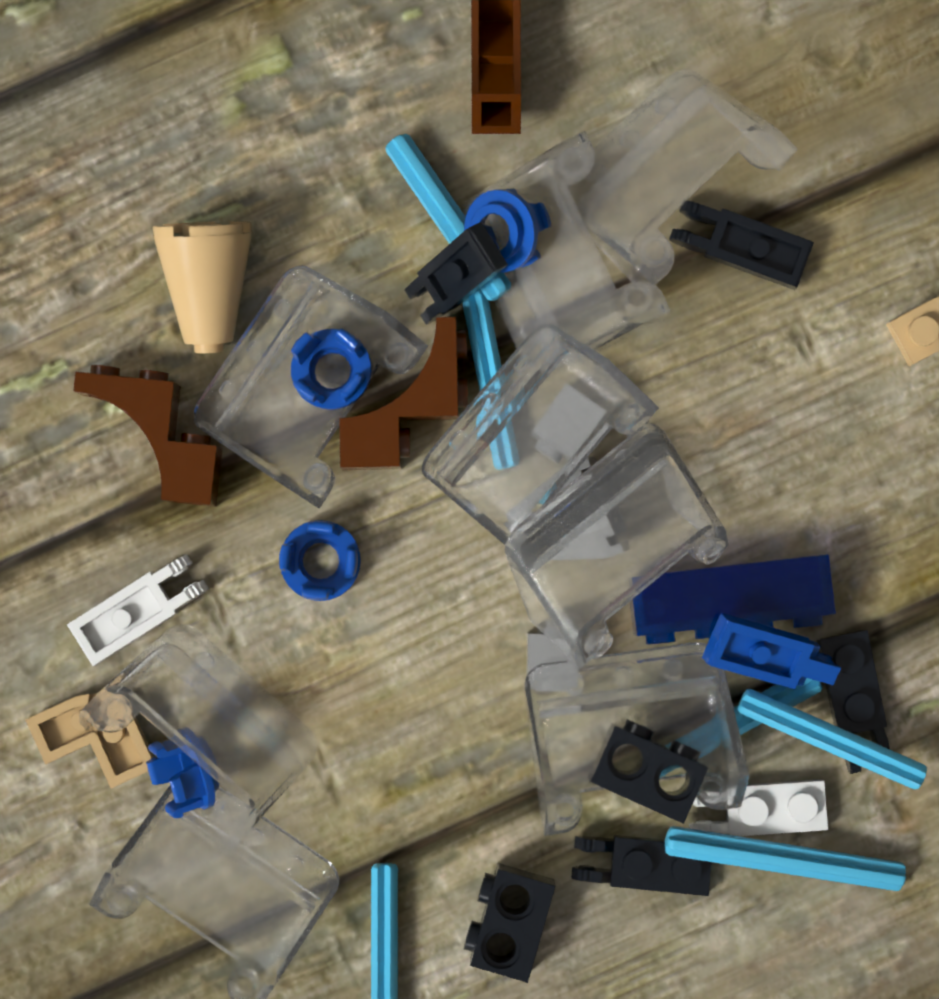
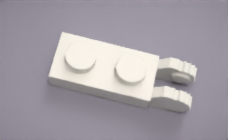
M187 554L177 558L155 573L148 572L67 624L92 666H97L178 614L177 610L187 605L209 590L204 580L193 582L185 587L183 592L169 599L162 588V583L181 575L192 565V561Z
M822 779L743 784L724 786V790L699 791L692 805L695 807H707L712 804L725 803L726 820H699L689 824L690 829L734 836L828 830L825 782Z

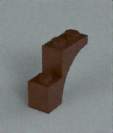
M471 0L472 134H521V0Z
M436 317L434 343L428 360L417 379L405 392L378 410L359 416L339 418L340 468L342 470L401 469V458H410V428L401 429L400 421L459 420L458 408H468L467 378H458L457 359H467L466 330H457L456 317Z
M91 365L90 373L75 372L74 392L82 396L107 401L117 406L130 416L144 432L158 461L161 475V500L216 507L223 449L210 445L211 436L182 433L181 442L175 441L181 386L175 382L168 381L169 373L139 370V378L120 376V368L104 365Z

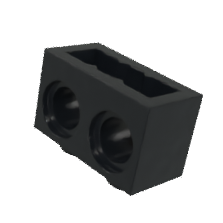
M629 719L626 720L623 727L611 723L588 775L589 781L684 824L708 770L705 764L697 761L701 752L675 740L672 741L669 748L654 742L651 738L655 731ZM624 744H632L640 752L638 764L628 771L619 770L613 765L615 750ZM670 765L683 767L686 775L683 786L676 791H665L659 784L661 772Z
M497 863L494 875L485 872L477 900L478 902L485 903L481 922L471 921L464 944V950L472 952L470 966L528 983L555 891L554 879L501 863ZM514 884L523 886L529 893V898L525 905L516 909L505 906L500 899L502 891ZM506 933L514 939L515 946L509 954L496 956L488 950L487 942L494 934Z

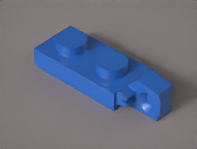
M725 613L720 614L702 655L704 661L712 667L791 689H796L797 685L803 686L806 678L834 685L841 670V667L832 661V657L819 652L821 646L808 637Z

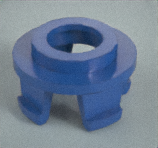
M516 189L488 191L473 201L465 217L464 231L482 222L492 240L500 249L492 226L485 225V221L489 214H496L505 219L509 227V240L506 246L499 250L508 265L499 273L517 270L531 265L541 258L540 252L535 250L538 233L551 226L549 213L543 203H527L524 198L518 195Z
M342 328L340 330L324 329L313 334L306 332L295 342L291 349L293 354L291 377L294 387L304 400L315 407L326 410L345 408L356 402L364 394L370 383L372 364L367 349L359 339ZM331 353L340 354L345 357L351 368L347 382L335 389L322 386L315 374L318 361Z
M316 520L304 523L294 529L281 546L279 567L284 580L295 593L309 600L326 601L341 596L354 584L360 571L361 556L355 539L345 528L334 522ZM316 543L331 545L339 556L338 568L328 578L318 579L312 577L304 567L303 558L305 552Z
M183 729L175 732L171 739L162 743L155 741L148 746L149 751L157 756L146 762L152 784L159 785L170 782L174 800L166 804L165 811L171 817L178 819L184 817L183 813L197 808L205 810L214 806L215 792L219 789L218 775L213 759L200 738H194L190 732Z

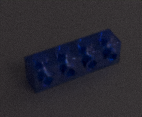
M829 554L627 577L633 635L645 636L646 645L675 642V632L694 630L695 639L710 638L721 613L773 628V621L787 619L793 620V628L823 625L822 615L836 614Z

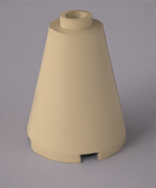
M215 221L187 222L153 226V238L184 344L194 345L195 353L223 352L224 343L232 342L234 339L252 236V222L230 221V224L226 225L215 223Z

